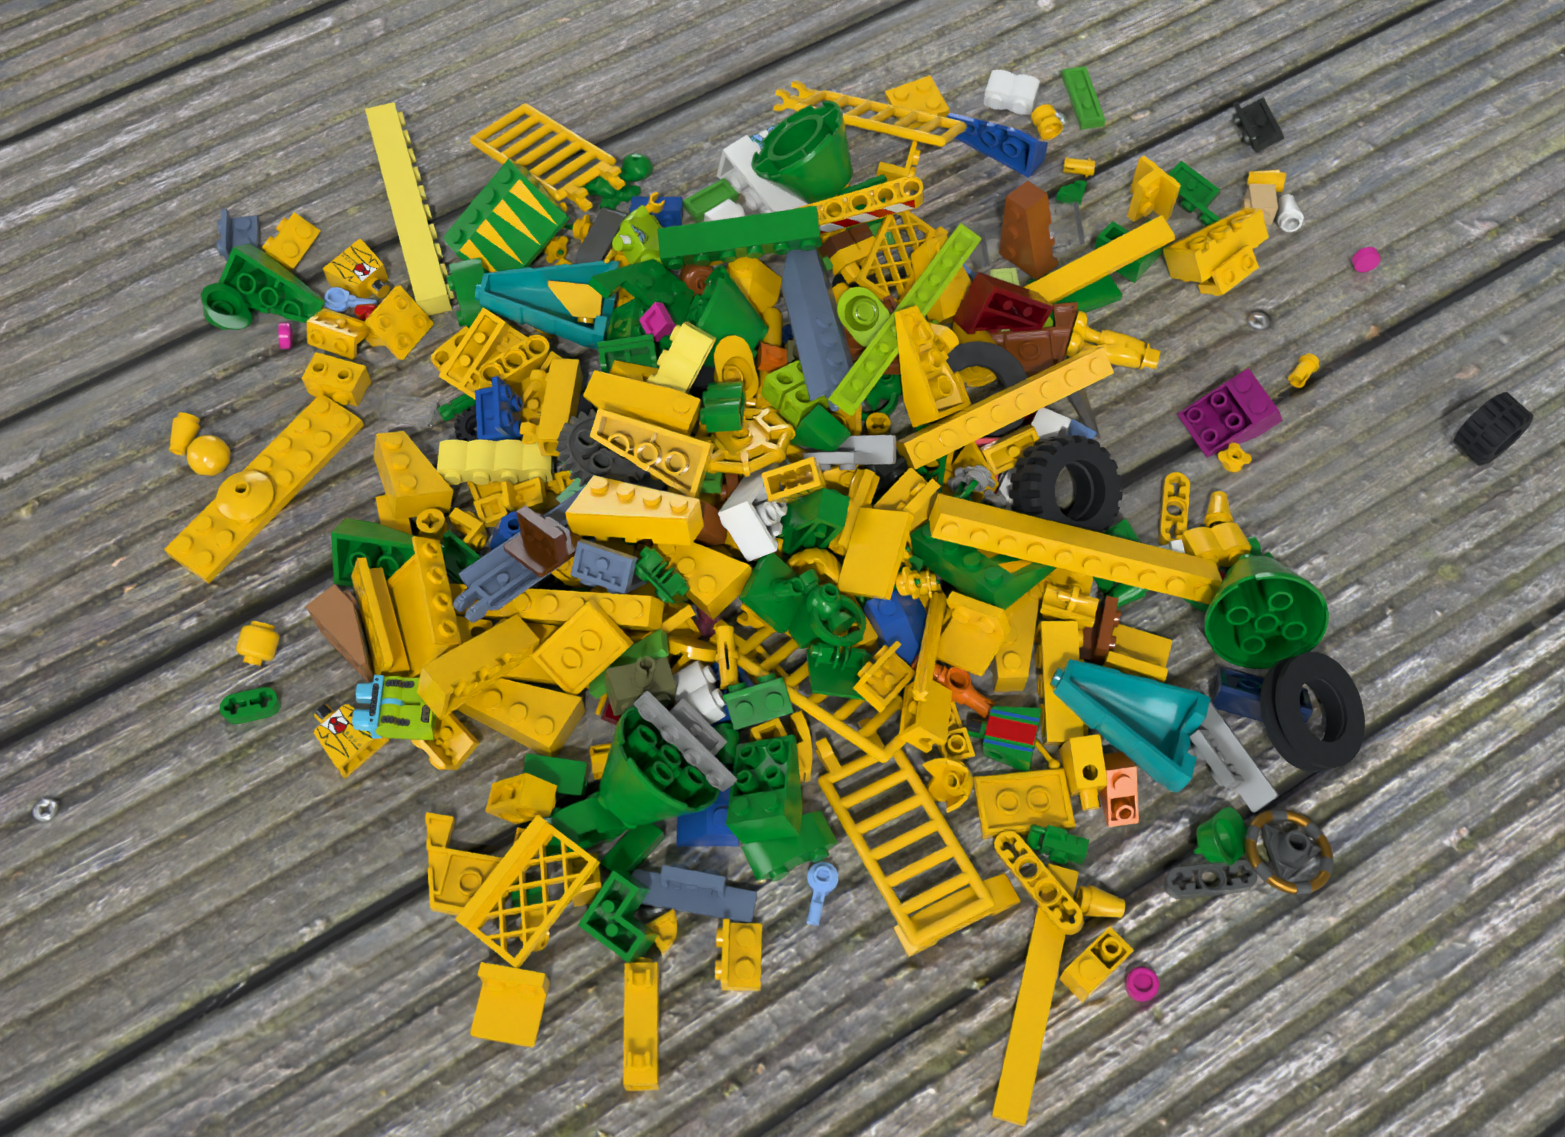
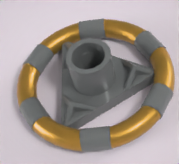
M1272 809L1256 816L1247 827L1244 839L1246 855L1252 868L1264 882L1279 891L1294 895L1310 894L1326 884L1332 874L1334 864L1333 852L1324 832L1309 818L1291 810ZM1292 822L1302 827L1316 841L1317 845L1311 843L1308 837L1300 831L1294 830L1287 833L1267 823ZM1260 829L1276 875L1262 862L1258 854L1256 844ZM1319 852L1321 853L1319 871L1313 879L1299 882L1286 881Z

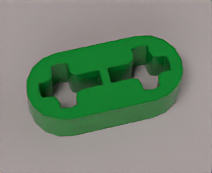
M262 687L226 696L221 701L219 710L228 723L242 724L274 716L281 707V701L273 689ZM268 697L270 701L267 702V707L263 708L260 704L264 702V698ZM235 704H238L240 708L237 709L236 714H232L230 711L233 710Z

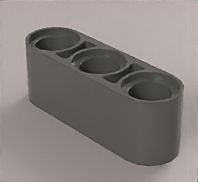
M603 207L577 252L575 264L604 261L613 247L612 241L620 230V223L628 214Z

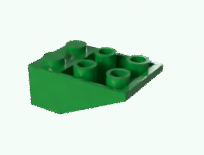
M787 735L737 744L733 775L737 778V781L731 786L726 826L742 844L800 835L803 805L795 736Z

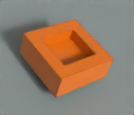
M761 343L758 349V370L772 373L787 365V349Z

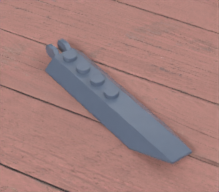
M791 250L786 254L781 288L809 399L813 401L824 395L828 400L852 368L853 361L842 322L838 317L833 290L817 250ZM828 400L830 410L838 411L839 407Z
M647 471L642 480H638L636 484L657 490H662L666 487L662 480L651 479L650 473ZM584 488L543 515L544 518L551 517L569 530L565 512ZM521 531L459 573L467 590L456 597L453 607L459 612L467 608L468 611H466L465 617L471 623H475L478 619L483 618L488 609H501L544 578L535 575L504 551L503 545L520 535ZM583 536L582 538L593 543L596 541L595 536Z

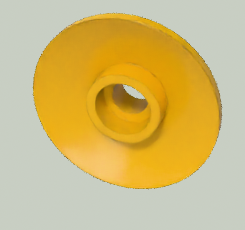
M256 471L238 472L228 477L220 485L216 495V503L220 512L225 517L234 521H250L263 515L269 509L274 499V487L271 481L262 473Z

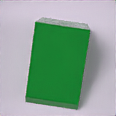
M818 404L800 422L795 431V437L790 441L795 445L835 452L851 434L845 426Z

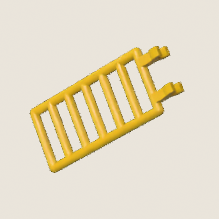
M796 80L791 82V87L799 91V96H791L785 89L779 88L775 90V95L783 98V104L777 103L774 105L773 110L783 111L788 108L797 112L809 105L817 108L814 105L823 100L837 103L840 108L846 105L855 107L843 113L845 125L939 147L945 146L967 128L966 123L963 121L828 90L818 91L806 88L804 83ZM868 111L878 112L869 119L860 117ZM892 116L901 118L894 124L883 123ZM916 121L925 123L917 130L906 128ZM938 127L949 129L940 136L930 134Z
M527 103L522 104L470 137L471 145L503 165L508 158L512 160V157L551 132L557 133L548 141L514 161L523 167L533 163L565 141H570L571 144L528 171L555 201H561L567 197L575 202L584 212L593 206L585 197L588 195L587 189L582 186L597 176L607 180L616 190L625 186L624 180L618 176L621 173V169L618 166H614L616 159ZM525 114L530 116L491 142L486 143L484 141ZM538 123L543 124L542 127L502 152L497 150ZM579 150L586 151V153L546 179L542 180L539 178V176ZM597 158L601 161L557 190L553 187Z
M742 603L740 609L745 612L737 617L736 622L743 626H752L758 631L747 640L734 633L735 649L739 653L740 658L737 661V665L755 678L771 674L770 671L796 651L799 646L787 630L784 634L792 639L758 665L747 658L746 655L774 634L776 630L746 604ZM721 619L716 624H714L713 629L715 630V628L730 625H728L725 621ZM716 634L710 637L709 642L717 646ZM805 662L785 679L792 703L879 762L886 763L907 743L899 738V733L883 749L868 739L896 711H902L903 698L898 694L881 713L878 712L861 729L856 731L843 721L866 700L850 698L835 713L830 714L819 706L829 695L813 693L807 698L793 689L809 676L808 662Z
M869 717L858 722L860 729L870 720ZM876 731L868 738L882 749L886 746ZM826 737L815 742L817 748L815 753L828 772L819 777L818 784L910 945L918 946L993 907V897L902 748L893 756L900 770L840 798L833 786L834 783L879 761L869 754H865L841 766ZM906 780L908 781L915 795L855 824L847 810L848 808ZM919 806H923L931 819L930 821L870 850L862 834ZM936 831L939 832L946 844L945 847L887 876L884 875L877 862L878 860ZM954 857L962 873L903 903L899 901L892 887ZM970 884L979 900L918 931L915 929L908 914Z

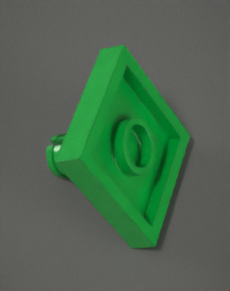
M772 552L759 558L739 599L778 633H785L804 598L802 596V592L805 589L804 583L798 578L799 575Z

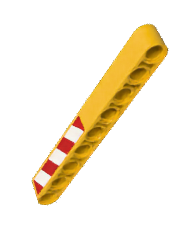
M907 176L798 208L817 206L821 235L920 207L924 201L923 183L916 176ZM909 190L918 191L915 195L906 194ZM884 197L892 198V200L887 203L880 201ZM859 204L866 205L862 210L855 209ZM834 211L841 212L837 217L829 216ZM721 260L713 261L709 265L714 266L725 262Z

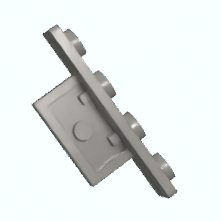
M895 435L850 436L835 452L796 445L811 452L803 453V460L815 457L820 463L822 471L831 470V465H839V470H856L857 465L896 463Z
M646 691L634 702V706L638 709L641 717L646 721L652 722L661 731L662 737L667 742L674 744L683 753L685 760L689 764L696 766L706 776V780L710 785L724 792L737 781V778L715 757L727 741L685 699L682 698L670 711L649 691Z
M1210 700L1206 718L1195 733L1190 736L1194 743L1192 748L1201 760L1207 761L1212 768L1210 771L1211 776L1220 786L1236 788L1250 810L1258 812L1276 799L1279 794Z

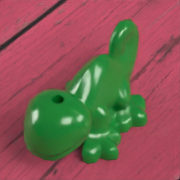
M632 153L624 158L622 167H619L621 173L618 176L624 180L625 186L619 190L614 189L601 176H597L582 187L587 189L588 195L602 197L600 210L603 207L616 210V206L620 205L622 201L627 203L631 201V197H638L641 194V188L631 185L630 182L643 181L652 174L653 165L647 156Z

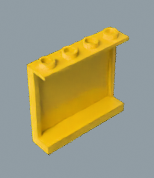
M413 536L412 542L415 554L386 581L410 668L408 676H401L403 678H419L422 666L462 644L440 540ZM370 651L374 675H377V674H376V670H375V666H374V662H373V658H372V654H371V651Z

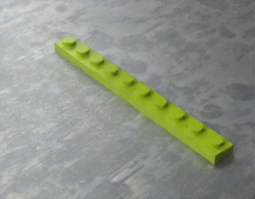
M962 223L958 225L828 399L851 417L899 353L895 312L917 305L925 317L982 238Z

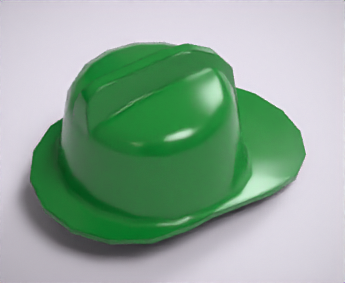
M214 283L203 288L201 292L203 315L211 325L222 330H240L251 325V313L240 293L233 287Z
M1225 807L1215 814L1213 818L1200 824L1197 828L1198 844L1193 849L1194 854H1203L1210 863H1226L1230 866L1235 864L1246 852L1244 839L1247 829L1240 814L1234 808Z

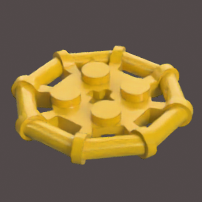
M745 407L741 431L707 432L706 425H702L700 421V427L695 435V438L715 444V452L711 456L707 469L708 473L744 474L745 477H750V473L775 462L781 463L785 460V452L790 440L795 437V429L777 414L775 408L758 409ZM772 439H778L776 445L771 443ZM764 454V455H762V456H760V457H758V458H755V459L749 461V459H752V458H754V457H756V456H758V455Z

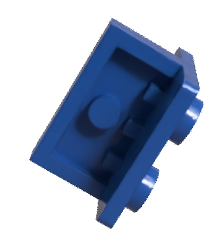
M499 376L492 377V387L475 390L477 439L496 442L508 439L522 441L523 435L519 433L522 423L520 411L523 410L522 399Z

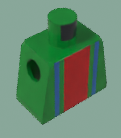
M993 706L991 707L988 722L970 719L968 735L969 737L984 740L983 755L1023 772L1030 771L1041 721V709Z

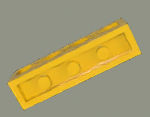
M366 557L357 558L351 578L376 674L384 675V678L388 676H408L410 668L383 568L369 569Z

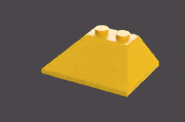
M482 308L439 377L475 399V390H479L480 367L528 337L512 328L507 322L487 309ZM532 351L534 354L542 353L540 351ZM549 351V356L540 370L549 373L551 359L563 358ZM510 364V365H509L510 367H513V368L519 367V365H517V364ZM530 376L511 387L517 395H520L523 402V410L520 411L522 423L529 422V419L543 406L545 391H533V381H530Z

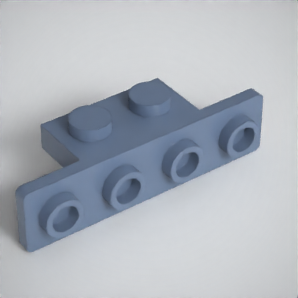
M673 863L671 866L663 865L661 874L638 869L633 871L632 876L650 888L641 904L720 919L730 918L731 921L752 923L757 892L726 886V877L721 876V873L711 869H703L702 872L692 871L688 866L679 863Z

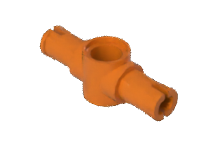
M920 652L910 665L914 671L917 670ZM935 663L932 680L952 691L951 702L955 701L960 705L964 704L977 712L981 717L986 718L995 702L974 689L968 672L955 666L949 669L945 665L940 666Z

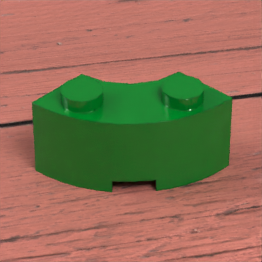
M480 257L449 264L451 274L446 275L450 291L455 290L460 310L456 311L459 326L470 328L483 308L480 306V302L475 300L476 285L481 284L484 275Z
M600 792L593 793L586 800L563 809L560 807L554 808L551 815L544 819L583 850L602 843L612 842L629 829L622 823V820L599 804L597 797ZM555 836L545 846L546 857L562 854L561 841ZM567 846L568 853L575 852Z
M815 811L802 815L800 835L746 843L741 848L757 881L771 879L772 882L786 877L789 874L788 871L808 861L816 863L825 859L829 855L828 851L838 842L822 811Z

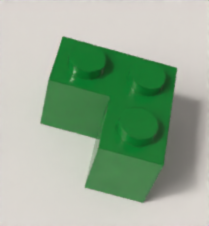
M1112 221L1097 236L1094 250L1130 231ZM1166 245L1116 270V272L1136 283L1162 255Z
M613 870L578 923V926L627 963H634L637 958L645 956L658 936L657 933L634 917L635 912L647 896L650 888L627 871Z

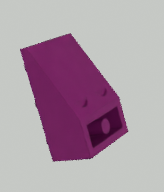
M1249 368L1177 414L1206 458L1220 451H1225L1230 443L1241 444L1256 438L1283 421L1278 408Z

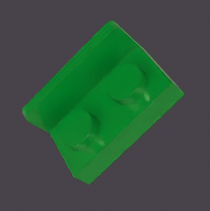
M772 673L757 678L759 684L747 687L746 682H742L728 687L729 693L724 694L723 698L726 701L734 730L794 713L784 677L776 678V674Z

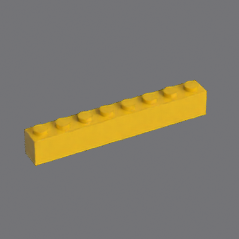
M1104 347L1089 348L896 441L898 452L901 457L903 456L907 460L908 469L913 468L914 470L1113 374L1114 371Z
M449 584L453 603L458 595L467 590L465 584ZM529 588L501 609H488L485 616L481 619H508L518 614L524 622L563 625L592 598L620 629L657 631L662 627L664 601L653 596ZM454 608L456 616H466L467 608L462 612Z

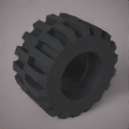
M1508 392L1498 394L1483 404L1466 420L1456 433L1453 442L1478 466L1485 465L1500 456L1520 438L1530 426L1533 414Z

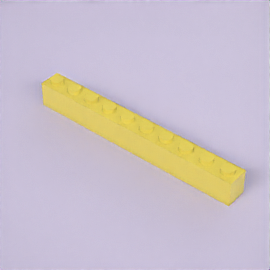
M394 102L366 108L368 123L416 303L427 316L451 311L450 299H454L453 291H450L449 285L444 282V279H447L446 275H448L445 263L439 264L438 261L443 256L439 243H433V240L438 238L434 224H428L427 221L431 220L432 216L428 204L423 205L422 203L427 198L423 185H417V182L422 180L418 166L412 167V164L417 162L413 148L407 149V145H411L408 130H402V127L406 126L403 112H397Z

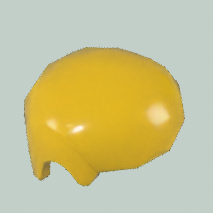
M202 435L193 439L187 448L188 465L198 475L214 476L222 473L229 465L230 449L217 436Z

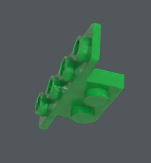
M1180 160L1168 174L1180 184L1177 196L1180 206L1190 214L1195 212L1199 215V220L1206 227L1221 220L1207 209L1221 193L1220 189Z

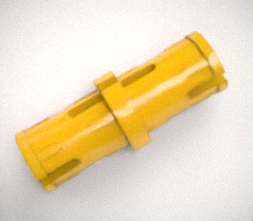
M720 626L715 628L718 653L715 655V662L719 663L720 688L728 690L729 686L739 684L737 661L740 658L739 653L735 649L734 627ZM725 646L728 647L729 669H727Z

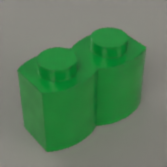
M743 381L709 383L707 391H703L704 407L700 408V421L702 425H706L707 432L742 430L743 413L745 412L746 404Z

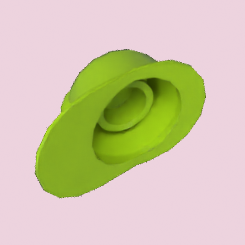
M853 287L845 291L839 298L837 305L840 321L854 339L864 347L871 343L891 316L879 298L872 291L863 287Z

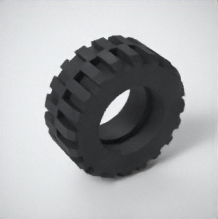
M1074 435L1040 439L1033 446H1029L1023 451L1024 458H1018L1014 466L1017 470L1011 474L1010 479L1013 485L1012 490H1009V498L1013 499L1014 505L1011 506L1013 512L1103 534V530H1109L1114 523L1112 520L1113 516H1117L1120 510L1118 502L1122 500L1123 492H1120L1119 484H1122L1121 475H1117L1116 472L1118 466L1114 459L1109 458L1111 454L1105 447H1100V443L1094 439ZM1065 466L1072 473L1076 483V499L1072 509L1066 516L1059 509L1055 498L1056 480L1060 471Z

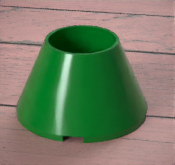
M823 101V106L813 108L812 105L806 106L779 123L762 140L764 147L760 153L755 152L753 155L751 167L756 175L807 204L833 198L842 191L852 178L853 167L843 113L838 104L832 101Z

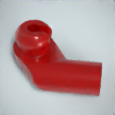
M359 304L354 308V313L359 320L365 321L377 306L375 304Z

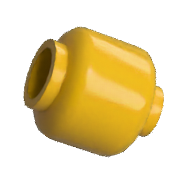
M251 621L250 625H244L241 628L236 652L244 656L243 662L261 666L262 661L268 662L275 658L280 640V635L274 631L275 626Z

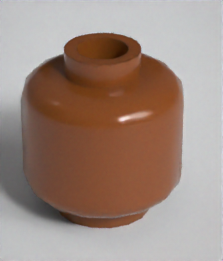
M685 265L680 271V280L687 285V288L695 291L693 295L695 297L697 293L699 295L702 294L707 285L704 282L713 269L710 265Z

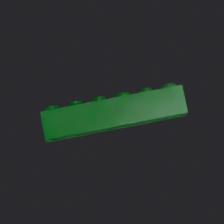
M817 206L657 229L660 260L665 268L671 270H679L684 268L685 265L692 264L706 266L710 262L720 260L722 262H733L741 257L756 259L762 257L763 254L770 253L784 255L791 250L798 249L812 251L816 247L822 246Z

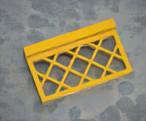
M910 211L898 213L903 219V225H897L893 215L884 217L856 280V283L872 291L882 301L883 298L890 296L888 287L896 286L899 297L898 299L894 298L897 307L916 283L912 260H909L905 247L912 246L915 251L926 240L945 233L948 234V231L943 227L939 226L935 230ZM913 228H918L925 233L922 240H917ZM906 229L910 239L909 242L902 241L899 230ZM886 232H892L896 244L888 245L885 237ZM898 249L902 261L894 262L890 250ZM883 251L887 264H879L876 256L877 252ZM904 266L907 273L906 279H900L896 267ZM889 268L893 281L886 282L882 270ZM868 272H875L878 284H874L866 278Z
M537 814L455 920L513 967L519 969L600 862ZM555 836L561 841L562 854L546 857L545 846ZM567 846L575 852L568 853ZM583 857L588 861L580 873L569 875L568 859ZM562 860L563 876L547 879L546 863ZM540 864L541 880L526 883L525 872L530 866ZM564 882V895L560 900L549 902L548 885ZM542 886L543 903L527 906L526 889ZM520 891L521 907L505 910V898L509 892ZM543 909L544 921L539 927L528 928V912ZM521 913L522 930L506 932V916ZM499 917L500 934L487 936L481 931V928L488 919ZM523 936V948L514 958L508 953L507 938ZM500 940L501 946L494 941Z

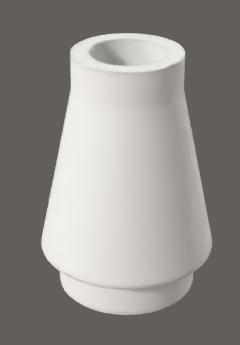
M1289 194L1283 195L1278 200L1277 224L1282 230L1293 232L1301 227L1304 216L1297 206L1294 197Z

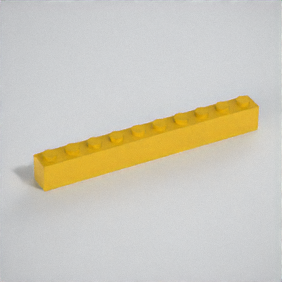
M938 493L929 516L932 538L1206 604L1211 603L1222 583L1218 567L1213 560Z

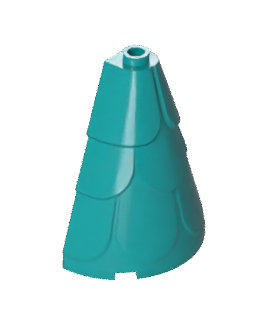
M604 261L571 265L562 264L534 269L527 267L484 273L481 284L476 285L475 300L480 302L481 307L521 325L526 323L545 333L557 335L598 351L597 342L606 341L611 313L612 310L616 309L617 292L608 299L602 296L600 316L596 315L593 323L577 322L578 317L572 316L547 286V280L588 284L593 275L618 269L619 261H610L608 264Z
M1069 659L1063 670L1057 668L1050 682L1054 686L1053 693L1090 729H1096L1111 745L1122 751L1153 780L1164 786L1167 790L1177 793L1190 782L1197 757L1188 753L1191 742L1190 736L1195 733L1206 718L1210 697L1197 691L1160 683L1148 678L1120 673L1116 669Z

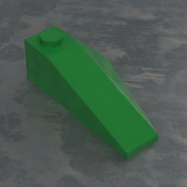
M250 243L233 247L218 282L233 287L244 299L247 308L259 310V312L280 315L286 319L307 323L308 319L321 311L326 303L325 300L275 259Z
M345 518L331 532L334 584L354 587L351 575L357 558L364 557L367 559L369 569L383 568L387 581L415 554L412 542L414 535L370 521ZM441 545L445 562V546Z

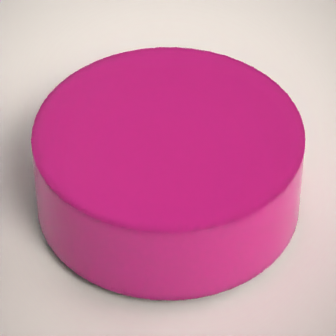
M1374 247L1360 249L1352 257V263L1358 272L1371 271L1381 261V257Z
M279 322L280 349H291L293 347L292 325L290 322Z
M1137 967L1127 975L1125 990L1132 999L1138 1002H1146L1157 994L1159 979L1151 969Z

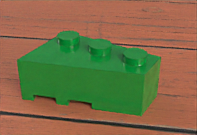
M821 488L787 504V513L780 520L783 526L782 532L776 536V538L783 539V552L794 555L807 548L825 549L845 527L850 497L842 495L834 489Z

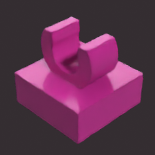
M655 302L639 319L646 334H653L654 342H659L664 335H670L676 327L664 304Z

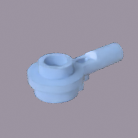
M340 287L330 288L324 297L326 301L325 307L336 312L345 311L348 307L355 308L359 304H375L378 306V300L358 298L350 295L349 291Z
M827 862L814 864L807 873V882L813 892L807 923L814 926L819 925L825 896L829 895V892L834 890L838 883L836 868Z

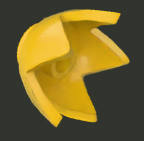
M947 756L946 758L933 759L922 764L933 777L926 789L934 801L946 802L947 813L960 807L968 799L973 788V776L963 762Z

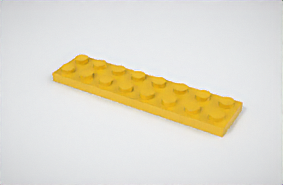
M325 395L323 397L317 396L243 470L262 473L271 481L274 487V499L269 509L256 519L234 521L225 517L220 512L215 498L164 551L168 556L209 584L364 426L362 420Z

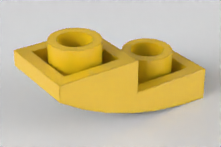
M955 701L951 702L948 727L949 736L947 743L941 746L937 745L942 758L948 756L961 761L975 757L967 729L962 725Z

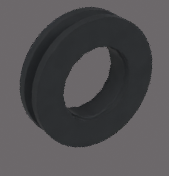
M967 342L957 345L947 354L949 358L946 361L953 373L973 366L987 368L997 375L1003 390L1028 378L1020 362L1009 351L992 343ZM948 416L932 421L930 424L932 425ZM1025 417L984 437L1001 438L1016 431Z
M1307 652L1280 660L1269 669L1261 688L1260 707L1266 732L1278 753L1292 766L1307 772L1341 767L1352 761L1363 743L1365 715L1357 687L1347 671L1333 658L1319 652ZM1304 684L1315 691L1326 713V730L1322 740L1310 732L1304 723L1300 711L1299 697Z

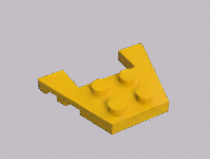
M426 812L430 909L434 912L458 916L503 858L448 849L456 820L452 816ZM517 828L513 845L525 829ZM509 892V894L506 896L505 904L512 894L511 892ZM496 918L488 919V921L494 922L496 920Z

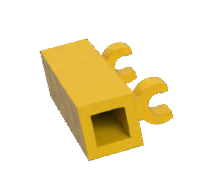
M551 359L549 373L542 370H531L530 381H533V391H545L539 425L529 422L521 423L519 433L523 435V444L531 445L538 442L541 456H559L560 452L556 451L558 436L564 424L569 423L572 416H577L583 381L579 359Z
M637 958L634 963H625L623 1086L626 1091L659 1090L658 962H652L650 958Z

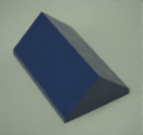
M1219 665L1211 701L1217 710L1263 722L1260 696L1264 677ZM1302 688L1299 697L1300 711L1306 724L1312 715L1313 708L1308 689Z

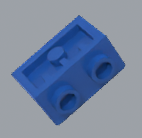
M631 197L629 214L641 205L645 207L650 197ZM658 197L655 203H661L665 200L662 211L659 213L650 212L649 214L655 216L661 227L682 225V197Z

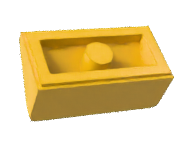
M1027 425L980 447L979 450L996 476L1013 468L1018 458H1024L1023 451L1029 446H1033L1040 439L1035 427Z

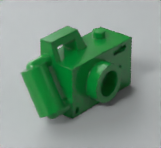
M1033 824L1030 826L1025 843L1030 849H1037L1039 853L1048 855L1049 860L1055 863L1066 864L1067 861L1082 865L1086 858L1089 839L1068 834L1066 829L1047 825L1044 828ZM1041 834H1043L1041 844H1038Z

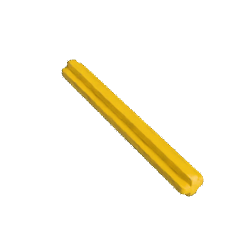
M937 592L932 593V599H930L912 690V697L916 701L922 700L925 702L929 699L946 608L947 596L943 592L940 594Z

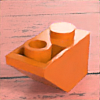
M1123 752L1104 754L1107 786L1099 792L1108 827L1139 823L1137 766Z

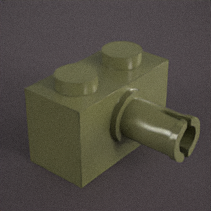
M645 656L644 661L640 657L636 663L607 669L604 685L614 716L621 715L628 708L634 706V702L646 691H649L664 707L674 704L677 686L667 657L652 659Z

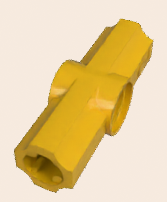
M857 469L850 485L849 493L845 495L850 497L845 527L829 544V548L836 554L846 555L859 508H872L873 506L871 502L880 477L871 470Z

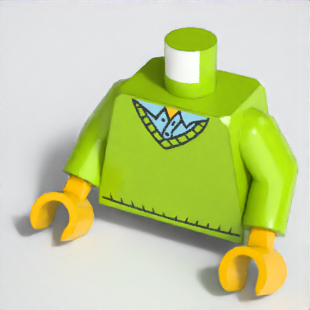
M658 192L650 195L649 202L645 207L641 205L625 217L620 223V230L613 238V248L615 251H622L631 265L650 259H655L658 263L662 264L657 229L662 227L655 216L649 214L650 212L659 213L663 209L665 200L661 203H655L659 196Z

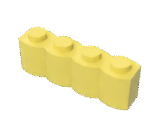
M685 322L682 326L676 325L669 338L673 341L669 351L664 350L657 361V365L660 368L656 376L652 374L646 383L672 388L686 394L689 393L717 338L693 324Z
M512 439L497 442L492 440H472L469 442L463 440H444L439 444L437 473L449 485H458L467 481L477 485H486L491 482H503L506 480L514 485L518 482L528 481L537 477L543 479L545 483L553 481L555 456H541L538 442L528 445L523 444L520 440Z

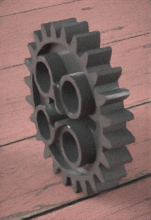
M593 409L590 410L588 416L581 411L578 418L572 416L569 423L564 424L557 439L556 451L560 452L557 460L565 462L562 470L572 471L570 480L577 477L581 479L580 487L588 483L594 475L635 485L638 480H642L646 472L645 470L590 437L596 417V412Z

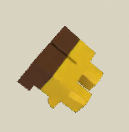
M863 223L829 237L817 250L822 258L828 256L834 265L832 269L833 275L842 274L847 283L851 284L857 280L861 271L858 266H863L875 237L867 223ZM874 271L868 272L867 276L872 275V274H874L875 272H874Z

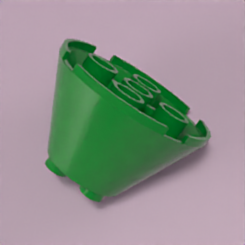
M718 265L704 283L707 285L702 294L699 295L697 293L684 321V323L689 322L717 338L702 366L715 368L714 352L721 339L734 335L743 338L749 345L754 360L757 355V351L754 348L758 341H762L769 330V327L764 325V321L728 270L722 265Z
M1244 554L1239 557L1238 562L1230 567L1211 601L1205 615L1204 629L1212 650L1225 661L1245 668L1267 669L1280 660L1313 650L1327 630L1329 611L1324 596L1312 583L1270 557Z
M635 706L628 708L621 715L615 729L599 785L600 794L597 799L604 809L610 810L617 818L622 820V823L627 828L635 829L637 826L703 811L717 800L720 789L710 785L706 780V776L696 766L689 764L685 760L683 753L674 744L667 742L662 737L661 731L652 722L643 719Z

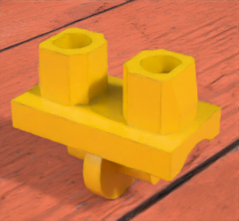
M1047 584L1040 613H1043L1044 619L1051 621L1058 618L1067 621H1078V629L1081 630L1086 626L1092 628L1095 622L1099 599L1080 594V587L1073 585L1071 591Z

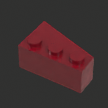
M978 272L952 320L967 334H975L976 331L997 333L998 330L1010 329L1012 332L1035 331L1043 328L1054 306L1036 291Z

